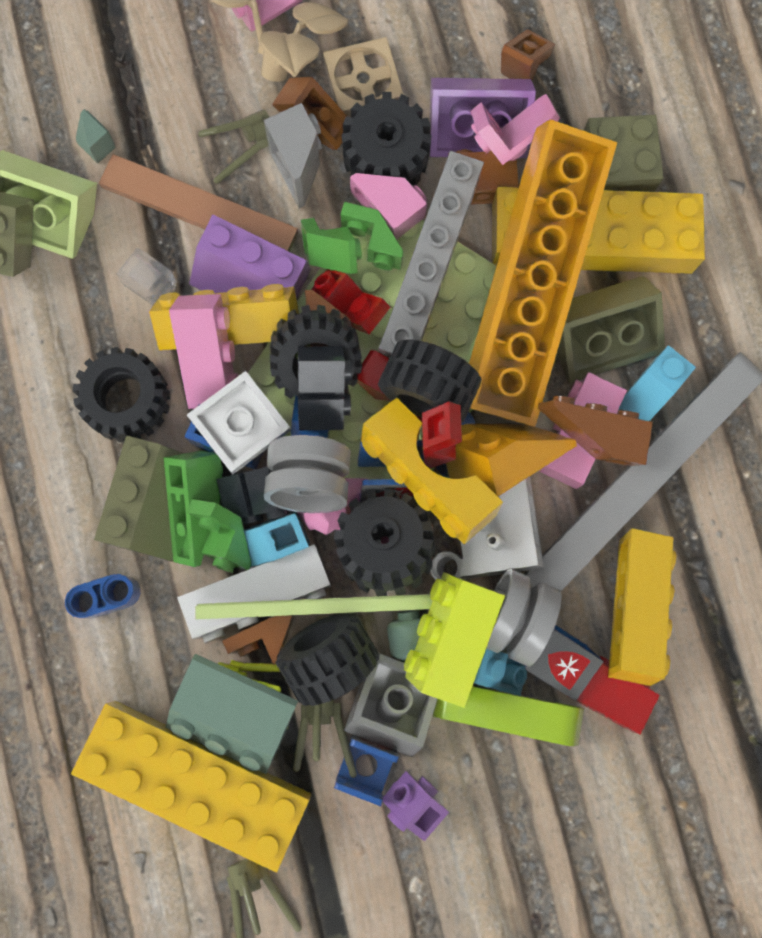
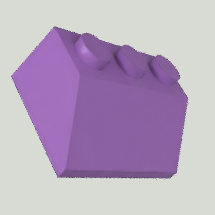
M431 78L430 135L432 137L430 157H447L450 151L455 152L461 149H468L472 152H484L474 138L476 134L471 128V125L474 123L471 110L482 102L501 128L535 102L536 90L531 79ZM530 144L527 146L525 153L519 158L528 157Z
M212 215L196 248L189 285L199 290H213L214 293H222L236 287L258 290L270 284H282L283 287L294 286L297 299L311 268L307 260Z

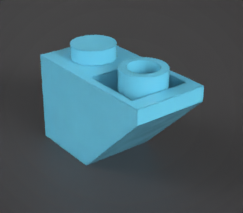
M290 511L288 512L289 515L270 519L244 530L251 567L275 561L309 547V539L297 512Z
M486 649L474 683L521 696L523 685L527 679V670L523 664L509 659L508 654L503 652L496 653Z

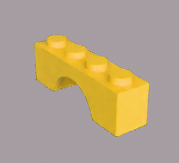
M396 397L363 423L362 446L371 457H378L387 466L390 476L397 483H404L421 508L426 511L430 510L440 520L442 528L452 538L457 537L465 545L497 516L503 501L476 475L463 479H451L440 476L430 470L421 460L417 450V441L422 422Z

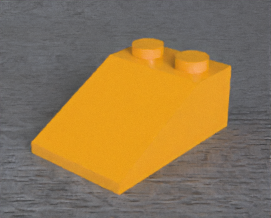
M526 424L461 425L462 442L456 444V459L447 462L446 466L450 478L463 479L476 475L497 496H500L575 448L577 443L575 439Z

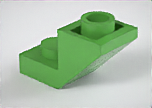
M344 202L341 211V228L348 227L352 235L359 237L366 236V234L371 235L368 245L367 262H371L376 268L390 271L393 268L401 270L404 251L380 212L376 209Z
M314 218L301 220L303 249L310 265L348 274L357 273V260L362 258L361 244L358 238L354 239L348 227L324 230L319 229Z
M192 499L187 513L199 519L198 525L210 531L201 553L214 559L212 565L218 569L231 573L234 568L249 570L251 559L241 517L217 503Z

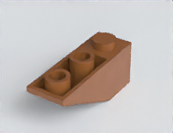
M553 396L552 401L538 403V409L572 439H575L596 460L625 466L646 465L653 422L639 419V413L620 410L617 411V414L607 412V406L595 403H586L585 407L574 405L575 399L566 396Z

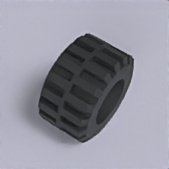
M310 305L302 306V313L297 314L295 310H292L288 313V321L281 318L277 323V331L272 332L270 345L271 375L275 376L277 387L279 389L285 388V395L290 399L295 395L298 396V360L294 357L298 351V346L322 343L328 346H343L345 360H351L352 380L351 382L344 383V394H348V385L353 387L358 382L357 373H361L362 355L358 335L355 328L352 329L351 321L346 316L341 319L340 312L332 308L330 313L326 312L324 305H317V310H310Z
M400 340L397 342L378 381V386L391 401L397 397L414 415L421 418L423 412L449 401L458 404L461 408L462 424L481 385L482 378L467 361L445 348L419 340Z
M119 347L111 348V354L107 355L103 350L96 353L98 359L94 362L90 358L87 359L84 364L88 368L85 372L78 371L76 377L80 380V384H73L72 392L78 396V398L73 399L75 407L80 410L78 414L91 428L109 440L114 438L118 442L124 443L126 435L141 439L140 435L143 433L147 436L154 433L152 427L155 424L159 426L163 424L165 420L161 416L162 413L168 414L170 406L166 401L171 399L170 391L166 388L168 384L165 378L147 356L142 353L138 355L134 349L126 348L125 352H122ZM126 379L136 380L140 383L139 398L130 409L119 413L107 411L106 396L109 389L115 383Z
M340 613L320 619L297 633L279 652L276 665L298 702L304 706H315L335 700L357 687L376 667L379 654L358 616L354 613Z

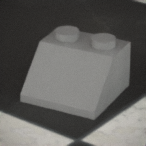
M302 103L264 120L270 154L298 208L306 204L320 165L319 150L322 149V144L318 137V134L321 133L318 121L313 113L307 114Z
M378 653V664L369 676L361 682L344 731L413 757L423 748L437 698L421 693L405 678L406 671H404L403 662Z

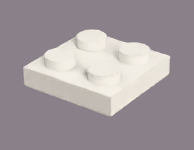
M246 371L187 414L232 474L265 451L274 439L281 438L291 431L290 426Z

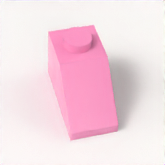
M355 173L350 177L351 193L362 206L376 209L380 212L396 240L425 218L427 198L418 186L414 185L412 187L405 178Z

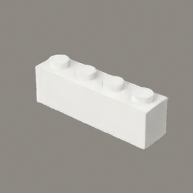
M314 544L275 561L259 565L177 598L192 639L203 638L204 643L225 636L223 629L237 624L238 630L258 623L259 620L257 617L195 619V606L197 604L299 600L301 598L320 599L326 596L324 589L331 587Z

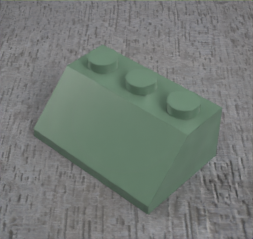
M195 654L170 707L165 728L171 730L182 739H191L206 746L210 752L216 755H225L240 762L248 770L267 774L285 736L298 700Z

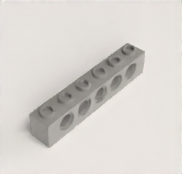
M450 151L379 347V353L390 358L397 342L400 340L422 341L480 180L484 164L480 160Z

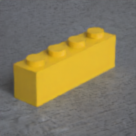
M270 284L258 290L236 287L222 293H214L213 290H201L193 294H221L223 307L228 308L230 317L229 328L227 329L228 340L233 341L234 345L271 342L272 332L277 331V323L280 319L288 321V313L292 310L299 314L294 286L283 287L282 284ZM173 292L161 295L149 311L159 350L176 349L169 309L177 297L180 296L179 293Z
M632 528L619 540L608 671L609 678L652 686L665 679L669 672L670 656L666 654L667 640L671 636L673 626L672 620L669 619V605L673 601L675 592L674 585L671 584V571L675 567L677 558L676 551L673 550V537Z

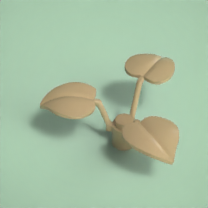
M210 0L227 8L250 6L259 43L258 53L263 54L261 75L265 79L274 82L286 80L288 72L293 77H296L307 64L317 58L319 47L313 40L300 34L304 28L307 27L317 34H330L343 29L348 24V19L337 11L322 4L306 2L298 4L293 9V17L300 22L297 23L292 34L276 31L263 33L256 0Z

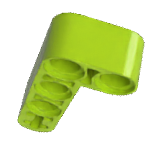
M472 686L465 708L437 699L433 717L574 747L579 745L584 708Z

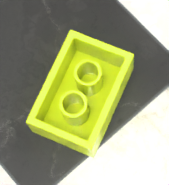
M443 572L441 579L437 578L432 586L430 600L433 601L428 615L424 614L419 621L417 635L420 637L415 650L411 649L405 659V678L421 693L465 708L505 596Z

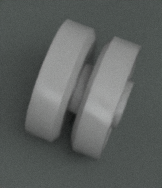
M294 435L274 439L268 446L267 467L272 472L265 477L264 500L272 506L303 513H329L343 509L347 506L349 484L343 477L349 474L351 450L345 444L336 440L319 436Z
M508 569L494 589L495 592L504 595L505 598L486 649L499 653L507 647L509 659L530 667L540 657L552 635L561 608L562 595L560 590L545 583H538L531 588L529 576L513 569Z

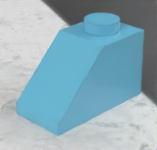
M668 345L628 390L618 410L639 413V419L650 421L676 393L696 367Z

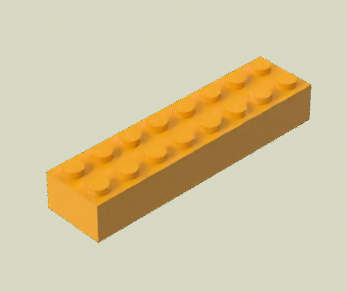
M551 119L535 129L469 362L482 378L481 385L470 409L518 423L536 426L540 412L538 403L543 402L618 142Z

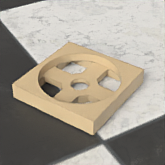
M387 37L323 52L336 104L346 115L351 114V108L357 102L363 107L366 96L370 94L375 96L373 88L376 83L390 80L391 83L385 92H392V99L398 100L400 95L403 94ZM373 53L378 54L384 59L386 66L372 69L366 65L364 56ZM351 59L354 69L351 74L336 77L335 71L340 61ZM361 73H366L370 79L367 83H360L357 80V76ZM354 89L360 92L362 101L352 99L342 91ZM382 95L377 98L375 96V99H382Z

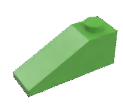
M195 451L164 457L173 562L192 567L201 566L204 556L201 551L210 531L198 525L199 519L188 514L187 510L192 499L219 504L221 497L216 479L222 478L223 475L221 459L216 453Z

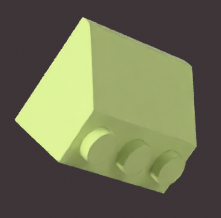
M1 150L0 192L34 199L32 245L71 259L75 258L94 215L97 183Z

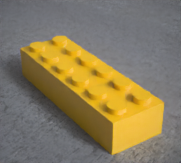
M497 187L492 203V263L496 266L519 189L517 187ZM604 190L581 270L692 274L705 260L703 194Z
M117 701L105 703L71 775L277 873L308 805L311 793L269 773L264 774L260 771L248 770L240 762L225 755H216L210 752L206 746L191 739H182L171 730L165 728L166 724Z

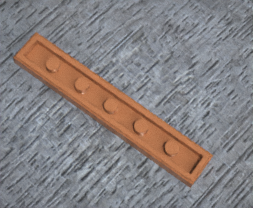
M112 154L99 181V185L105 190L204 230L212 215H215L288 252L291 251L299 233L298 228L115 154Z

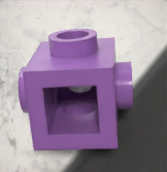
M407 771L393 783L390 790L383 797L384 804L391 810L387 815L391 822L403 832L409 829L423 841L428 838L449 811L434 797L439 791L425 777L421 776L419 780H416Z

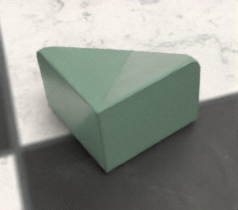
M84 109L79 118L76 142L98 164L115 149V143L109 131L88 110Z

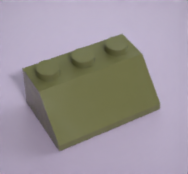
M641 276L572 298L557 350L568 382H575L576 379L581 380L588 372L597 375L659 355L665 349L662 292L646 277Z
M126 435L94 540L172 562L173 553L164 457L184 453L161 444Z

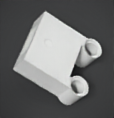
M530 477L498 496L503 501V504L497 516L465 545L461 542L463 557L444 551L438 553L433 558L431 574L435 580L437 578L441 579L444 566L450 560H455L458 566L454 576L464 580L504 574L508 569L521 572L544 568Z

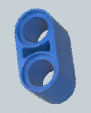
M113 574L71 588L65 597V608L73 617L84 619L97 618L133 606L139 600L141 589L134 578ZM124 581L128 586V594L125 599L118 601L115 599L113 591L118 583ZM88 592L93 598V604L88 611L83 612L79 607V600L83 594Z

